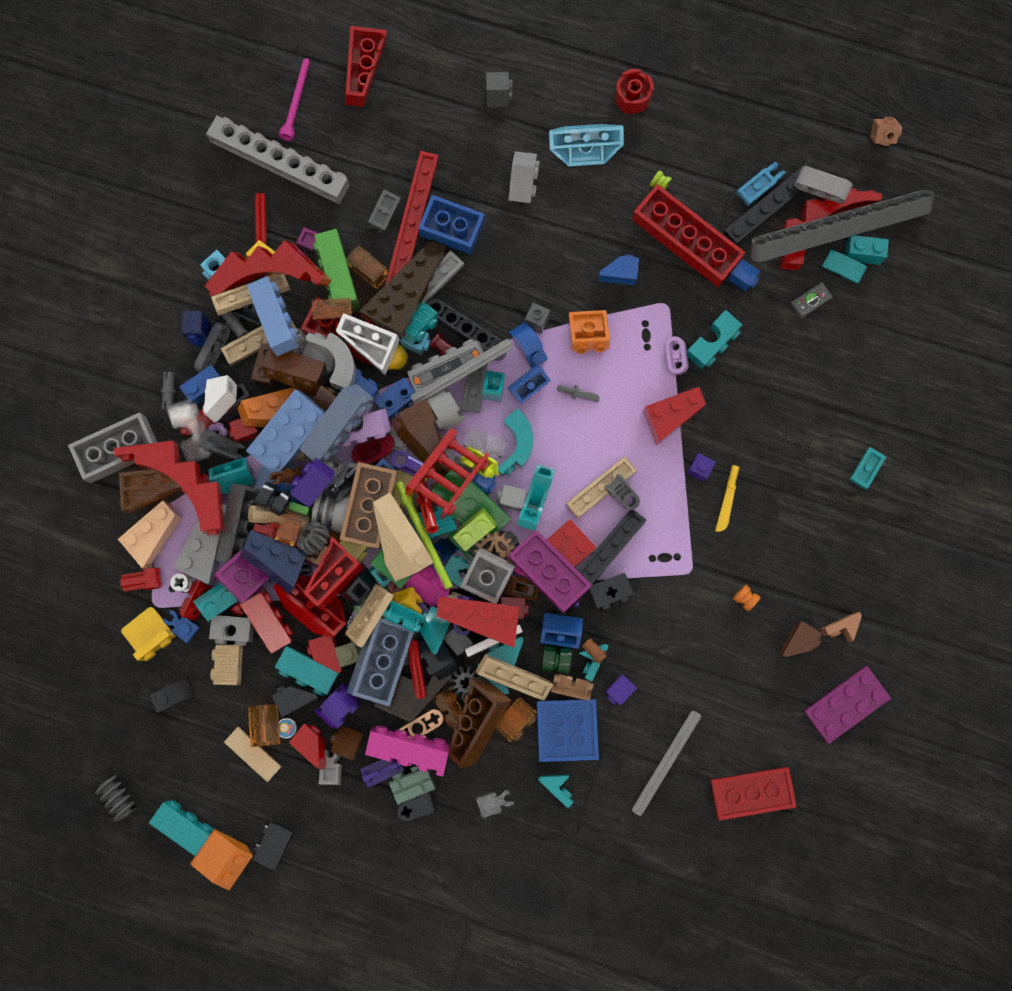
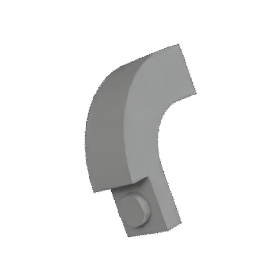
M308 333L305 340L309 346L327 352L335 358V369L329 381L331 386L342 390L344 387L354 385L356 367L347 345L332 333H329L327 339L319 333L314 335Z

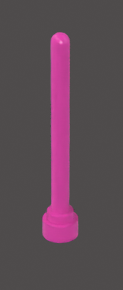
M304 59L302 62L286 124L279 131V137L286 141H292L294 138L293 123L308 72L309 59Z

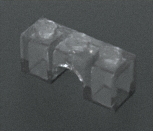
M188 399L169 405L167 412L173 428L185 426L193 433L191 438L183 440L181 443L186 461L192 462L210 457V451L198 447L203 431L206 428L203 421L200 422L198 419L199 410L196 403L193 404L192 400Z

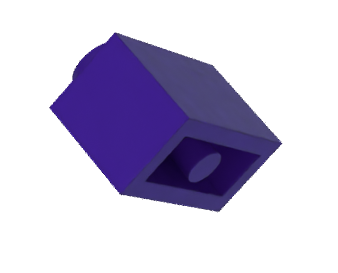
M317 458L312 463L307 462L302 469V475L300 477L296 476L290 484L292 486L290 494L308 507L312 505L330 484L335 473L334 470Z

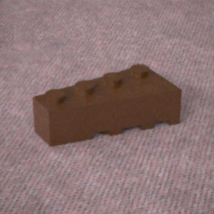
M485 677L470 678L469 693L465 695L463 713L459 715V726L457 731H454L448 756L460 768L476 764L511 703V700Z

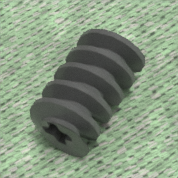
M116 775L99 785L98 790L95 792L96 795L103 794L100 801H107L104 805L105 808L112 807L109 814H117L113 819L114 822L126 818L138 809H131L135 803L134 801L127 803L130 795H122L126 789H118L121 781L113 782L117 777Z

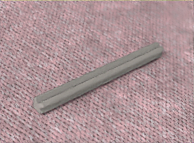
M506 339L412 394V401L416 404L423 399L432 397L513 349L511 341Z
M691 711L633 806L632 811L639 816L643 814L699 722L701 715L696 711Z

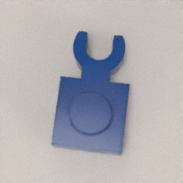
M170 611L169 613L174 616V619L171 622L164 619V623L174 626L171 632L184 642L189 643L201 627L190 619L184 617L179 619L177 612Z

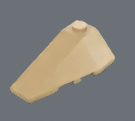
M389 492L372 502L380 535V543L383 549L384 562L394 581L415 574L432 564L433 561L391 493Z

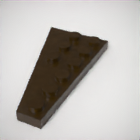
M431 239L359 311L361 317L404 339L408 325H411L412 317L415 311H418L426 295L428 284L433 280L434 272L440 266L447 252L446 246Z

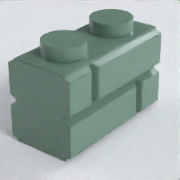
M414 766L410 768L411 772L404 775L403 772L392 776L393 780L389 782V785L398 805L436 788L429 770L424 772Z

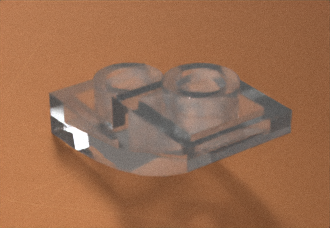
M469 429L464 447L467 448L469 446L481 453L488 452L493 456L502 458L504 457L508 439L491 433Z

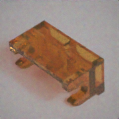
M276 704L248 707L250 747L280 744L278 708Z

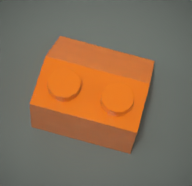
M214 829L190 864L212 883L230 890L253 855L247 845Z

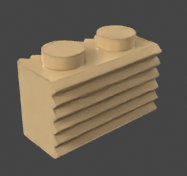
M216 645V649L212 650V660L215 661L214 668L211 669V680H214L213 684L241 685L243 645Z

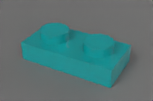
M869 447L849 480L865 490L868 489L886 456Z

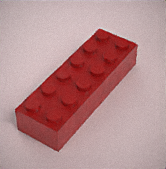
M658 184L633 213L632 221L718 288L746 253Z

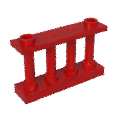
M453 428L444 436L405 489V494L412 497L415 492L417 494L421 493L444 510L440 517L443 520L447 514L449 516L453 514L457 508L456 502L479 471L484 472L489 464L487 460L490 455L486 452L483 458L480 459L458 444L455 439L458 432ZM448 448L455 450L477 465L471 474L446 457L445 452ZM442 463L464 478L465 482L460 488L435 472V465ZM426 477L428 479L432 478L455 494L449 503L424 486L422 482Z

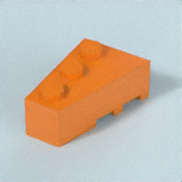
M289 388L242 400L237 409L243 425L265 427L293 391L297 389Z

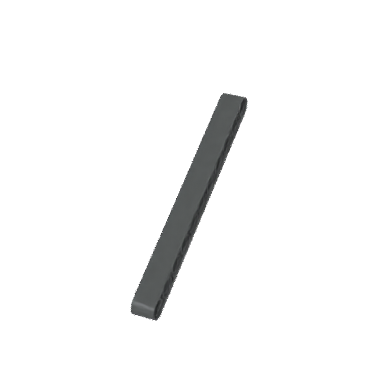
M920 190L757 236L752 239L751 259L757 262L770 260L929 214L932 212L934 192Z

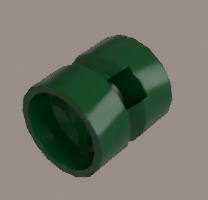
M544 645L541 670L553 671L556 669L559 673L569 674L572 649L561 647L557 650L555 646Z

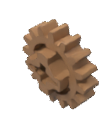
M496 531L492 536V533L489 532L487 533V538L485 536L481 538L482 542H476L475 545L479 548L474 549V553H477L482 548L494 554L492 550L495 547L498 557L507 558L506 561L513 564L508 555L516 546L510 545L512 538L506 540L505 533L499 536V532ZM492 540L491 546L484 547L485 543Z

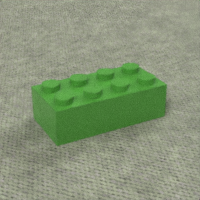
M337 229L315 234L316 242H313L319 259L320 269L332 280L328 286H325L332 308L341 316L343 313L347 315L360 311V305Z

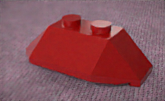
M298 575L295 586L290 594H287L284 591L285 589L277 583L273 586L283 607L314 634L333 638L346 625L343 604L337 597L321 610L304 594L311 579L310 576Z

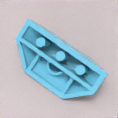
M595 124L566 126L549 130L550 150L567 166L605 164L624 145L623 125Z

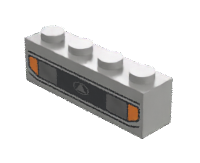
M473 339L462 343L463 347L459 349L453 347L446 350V354L441 357L436 355L429 358V362L424 365L418 363L412 366V370L407 373L415 391L423 389L484 353L480 342L473 341Z

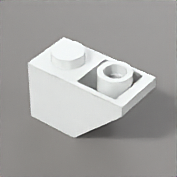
M228 375L208 379L206 383L203 411L213 422H217L236 402L237 384Z

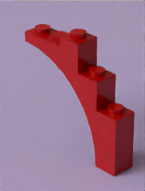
M851 189L843 204L822 197L821 202L818 199L807 200L802 207L801 221L796 218L789 219L783 225V229L881 202L882 193H876L872 190L863 192ZM805 250L781 256L780 269L799 270L803 265Z

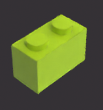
M482 508L453 532V538L464 551H467L494 529L496 522Z

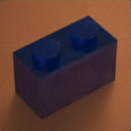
M183 311L182 335L193 346L202 347L211 332V322L202 311Z

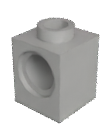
M504 485L503 490L499 489L497 500L500 501V506L522 511L527 490Z

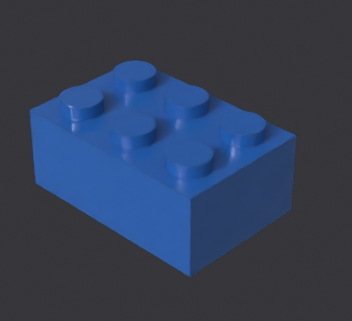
M432 195L418 228L420 237L428 240L432 239L445 246L472 255L485 223V214Z

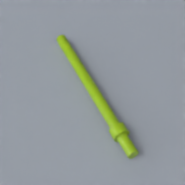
M398 482L395 486L400 494V501L403 507H406L445 589L448 590L453 585L413 505L412 497L405 494L403 483Z

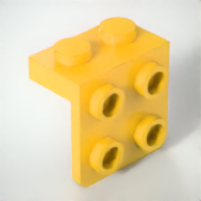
M153 607L147 608L121 630L122 634L136 652L133 656L137 661L150 660L156 655L155 652L169 645L171 639L175 637V634L171 632L172 630L164 623Z

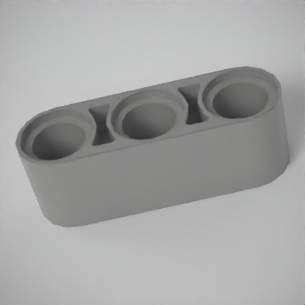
M807 166L802 167L794 183L795 187L802 191L842 204L845 202L853 186L846 179Z

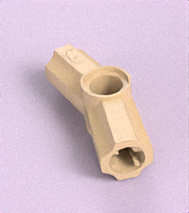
M250 506L248 509L249 522L275 523L297 531H301L302 526L305 527L310 517L290 511L288 506L281 517L271 513L270 508L264 509L260 506Z

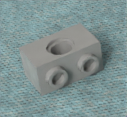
M216 616L211 619L209 639H215V643L227 644V640L235 641L234 645L246 646V642L253 641L254 626L249 618ZM234 625L236 628V633L233 636H230L228 634V629L230 626Z

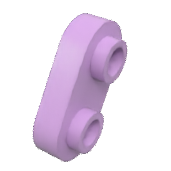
M671 337L666 342L668 368L674 374L681 375L688 369L686 344L679 337ZM679 344V349L674 350V347ZM681 362V368H677V364Z

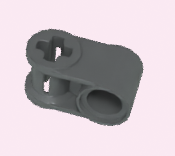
M617 474L616 478L609 485L604 486L605 490L621 507L634 510L639 506V496L620 474ZM628 496L632 497V503L630 505L626 504V498Z

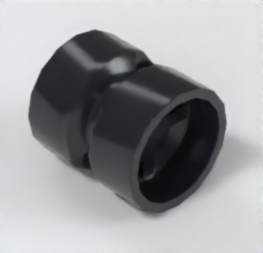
M266 482L261 488L255 504L264 509L270 508L271 513L281 517L292 495L283 489L278 491L277 486Z

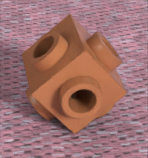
M893 117L874 119L870 137L874 143L882 146L897 144L898 137L902 133V127Z

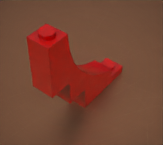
M284 240L274 254L266 248L257 246L247 260L241 254L231 251L205 287L210 291L209 295L212 297L268 275H289L307 282L311 280L316 285L321 284L324 286H328L332 280L293 243Z
M174 441L114 448V456L121 461L129 462L135 458V464L139 467L160 472L179 484L193 503L199 519L201 532L207 534V536H217L219 532L225 531L221 485L217 482L201 484L200 465L195 461L180 463L178 444Z

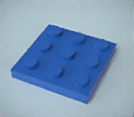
M590 699V701H537L539 762L599 760L596 699Z

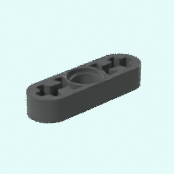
M218 322L213 326L195 361V370L200 373L210 365L214 367L222 352L221 348L225 346L229 338L230 327L228 325Z

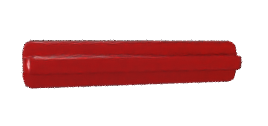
M256 193L255 240L256 243L260 240L266 245V196L263 193Z
M411 640L408 657L416 699H423L427 695L419 645L417 640Z

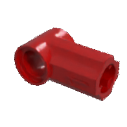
M148 568L142 570V572L122 575L120 583L123 591L162 588L160 568Z

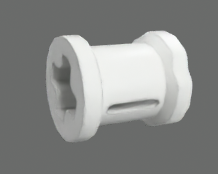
M176 574L171 578L170 585L176 591L188 592L193 581L189 576ZM181 579H182V580H185V581H183V585H184L183 587L179 586V585L181 584V582H180Z

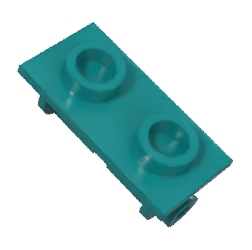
M392 600L382 615L384 620H388L396 625L401 621V627L412 633L414 631L419 632L420 624L425 618L424 615Z

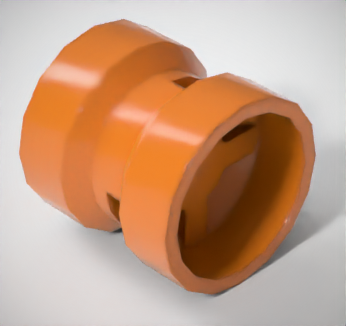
M745 584L735 594L733 599L737 603H744L743 608L748 612L757 604L761 597L756 593L751 594L750 588Z

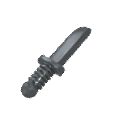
M562 385L557 387L558 392L572 395V399L579 397L599 402L597 394L579 390L576 385L574 389Z

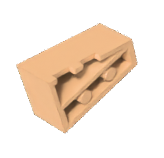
M162 501L118 540L141 568H152L153 562L158 554L162 552L164 544L168 538L170 539L182 517L170 503Z

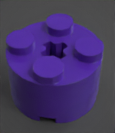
M341 683L339 686L341 690L337 687L320 706L322 710L319 708L315 710V713L331 728L335 727L338 729L344 723L345 715L348 712L352 714L360 704L357 696L347 693L348 687L344 683Z

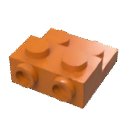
M606 310L569 312L572 351H576L578 354L586 353L587 350H595L597 353H602L609 349L610 335Z

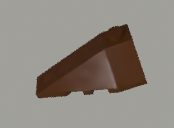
M426 399L403 410L390 420L398 437L423 463L438 446L439 440H442L440 433H436L434 423H436L435 415ZM437 463L434 467L436 469L435 472L443 477L451 470L442 463Z

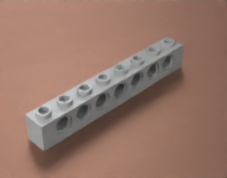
M216 115L206 133L211 143L337 204L341 203L350 186L347 177L343 173H335L324 164L319 165L310 157H302L291 148L285 149L280 143L274 140L271 142L260 133L254 134L243 125L238 126L227 117L221 118ZM230 133H234L233 136L227 137ZM250 141L249 144L243 145L244 142ZM261 149H266L263 153L259 152ZM277 157H283L281 160H275ZM295 164L299 165L297 168H292ZM315 172V175L308 176L309 173ZM326 180H332L330 184H324Z

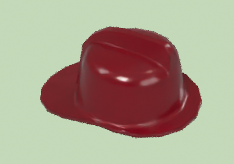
M389 434L379 439L373 437L368 439V441L358 443L353 448L351 457L357 464L360 462L376 466L382 458H385L393 450L395 440Z

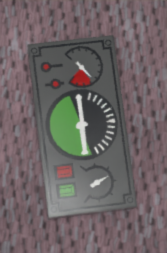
M820 283L792 301L791 306L802 319L831 300L833 296L825 285Z

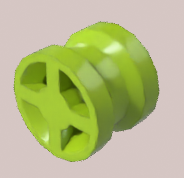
M659 170L649 186L654 188L658 184L666 190L672 178L664 176L663 172Z

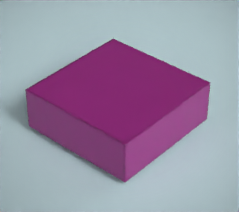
M304 227L296 242L297 246L314 252L313 242H316L314 235L319 233Z

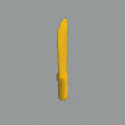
M732 465L716 526L717 532L725 530L729 523L736 490L735 483L739 467Z

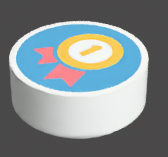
M291 718L280 720L276 727L278 735L282 738L294 736L297 732L296 722Z

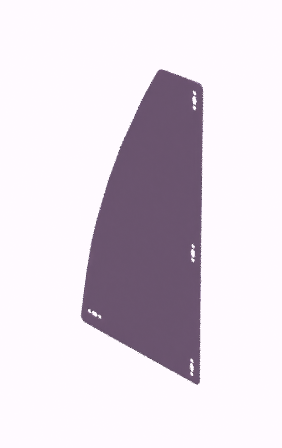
M657 303L608 314L610 346L609 349L602 353H597L595 350H587L586 353L578 354L576 351H572L569 324L544 330L542 334L536 332L548 360L538 366H541L551 381L533 394L532 397L526 399L523 404L515 400L507 387L532 368L526 361L522 351L516 347L513 339H510L513 349L506 352V357L501 361L493 360L487 364V371L505 373L501 402L482 399L481 412L462 411L466 420L453 428L458 432L455 438L458 444L466 449L469 446L484 455L488 452L490 454L489 458H493L499 467L516 449L515 437L503 425L504 420L518 408L531 425L533 448L528 462L522 469L515 465L516 469L509 476L506 474L503 477L500 474L499 476L495 475V482L497 484L488 495L511 517V520L501 530L510 531L516 535L519 545L534 532V530L525 529L517 525L521 511L500 506L497 496L499 489L503 490L504 485L527 490L526 499L537 464L556 471L536 530L547 540L571 519L597 549L630 510L621 507L608 494L577 519L566 506V503L623 457H626L637 470L636 473L626 480L640 498V504L634 510L647 519V521L597 580H606L625 573L627 578L689 574L693 568L681 428L676 429L656 446L643 413L645 406L677 395L676 374L669 370L666 354V342L672 337L669 307L664 303ZM647 320L649 322L648 327H643L642 321ZM645 328L651 333V339L647 343L642 339V331ZM645 344H650L651 349L649 351L644 350ZM410 377L406 378L407 382L414 389ZM466 377L447 387L460 409H462ZM391 384L378 390L379 394L376 397L385 392L394 384ZM562 385L574 389L576 385L579 390L597 394L599 402L579 397L572 399V395L558 392L557 387ZM373 400L371 403L373 406L369 412L379 410ZM434 423L436 433H440L441 437H444L448 431H442L437 423ZM357 440L350 441L351 445L339 446L338 448L340 451L335 458L340 459L339 463L345 461L346 468H348V463L357 464L351 457L353 448L358 444ZM408 449L407 454L419 460L415 456V454L410 449ZM452 449L454 455L460 459L462 455ZM394 450L385 457L390 464H392L391 457L396 452ZM250 455L247 457V460L254 472V479L256 481L262 464ZM403 456L395 458L397 465H403L406 461ZM294 460L291 465L304 467L306 462ZM461 462V467L471 473L472 469L462 465ZM429 478L427 481L429 490L437 484L432 478ZM187 494L170 503L182 519L170 539H167L162 552L158 554L153 568H160L162 588L152 589V602L159 608L181 607L185 598L191 597L188 592L175 591L172 593L169 591L170 581L174 575L183 574L189 576L174 569L198 520L196 510ZM222 494V503L224 505H227L229 494ZM628 496L626 498V504L630 505L632 503V497ZM431 502L433 508L438 507L437 504ZM454 518L456 527H458L460 523ZM331 523L327 528L330 531H332ZM441 537L435 550L444 568L450 557H456L457 555L467 560L466 564L471 566L472 562L448 537L446 539ZM382 546L379 549L370 547L366 552L368 554L367 557L360 564L363 563L368 569L373 565L370 562L379 553ZM468 549L467 552L475 558V554ZM590 553L582 562H580L575 567L577 571L592 555V553ZM668 553L672 555V560L664 563L658 561L657 557L659 554ZM679 553L681 559L679 561L674 560V554ZM650 555L656 556L655 562L649 561ZM219 561L218 570H220L226 564V562ZM433 563L430 564L429 566L436 571ZM311 565L312 573H308L307 575L303 576L312 577L314 571H316L318 567ZM463 571L461 573V579H463L466 576V574ZM513 571L511 575L519 578L528 579L515 571ZM189 576L192 581L196 580V578ZM217 579L215 580V585L220 583ZM375 579V582H374V585H373V586H375V584H380V583ZM276 582L264 583L263 586L270 594L272 600H280L273 588ZM452 584L453 587L451 589L459 588L456 585Z

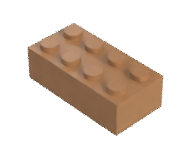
M358 462L340 540L378 549L381 548L380 535L372 502L389 492L392 496L394 495L398 471Z

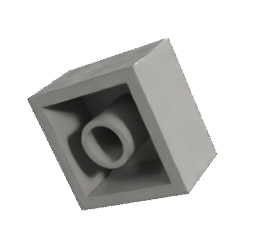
M480 548L460 587L497 604L516 565Z

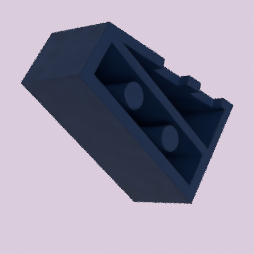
M251 530L240 556L256 569L269 576V579L285 589L284 591L287 594H290L297 581L306 553Z

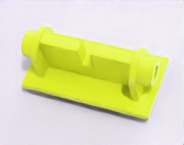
M467 446V450L480 459L483 458L484 454ZM461 456L460 461L462 465L472 470L477 466L464 456ZM488 457L487 461L489 464L484 472L480 470L479 474L485 478H492L494 475L499 476L498 463L493 458Z

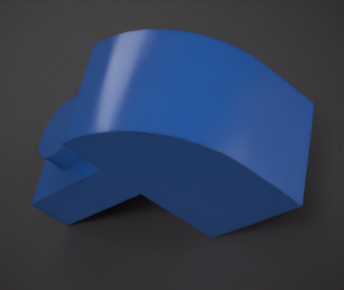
M525 322L509 332L516 347L522 351L531 368L548 360L540 339Z

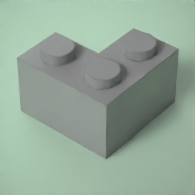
M515 151L511 171L509 201L531 203V198L535 197L536 185H533V181L538 177L540 161H536L537 154Z

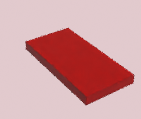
M789 767L710 780L717 820L719 821L796 807Z

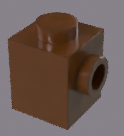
M341 725L338 733L334 732L330 743L333 744L331 752L353 761L361 745L363 734Z

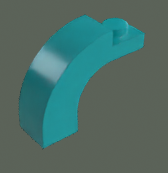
M518 408L503 423L515 437L516 449L498 467L501 477L505 474L509 476L516 469L515 465L522 469L528 462L533 448L531 425Z
M537 464L517 525L525 529L536 530L556 470Z

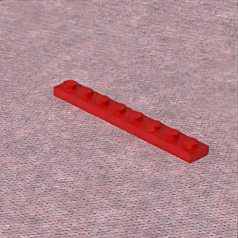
M420 151L385 285L413 258L419 235L418 228L424 216L439 159L437 154Z

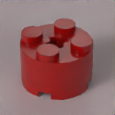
M630 69L621 75L615 90V102L621 112L636 114L648 108L654 87L651 77L639 69Z

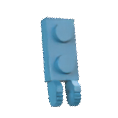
M776 162L768 168H764L737 190L736 194L747 206H750L786 174L784 170L780 171L775 177L770 174L778 167Z

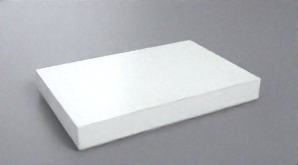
M517 625L516 635L523 632L520 625ZM488 638L467 648L465 651L467 656L470 657L500 642Z

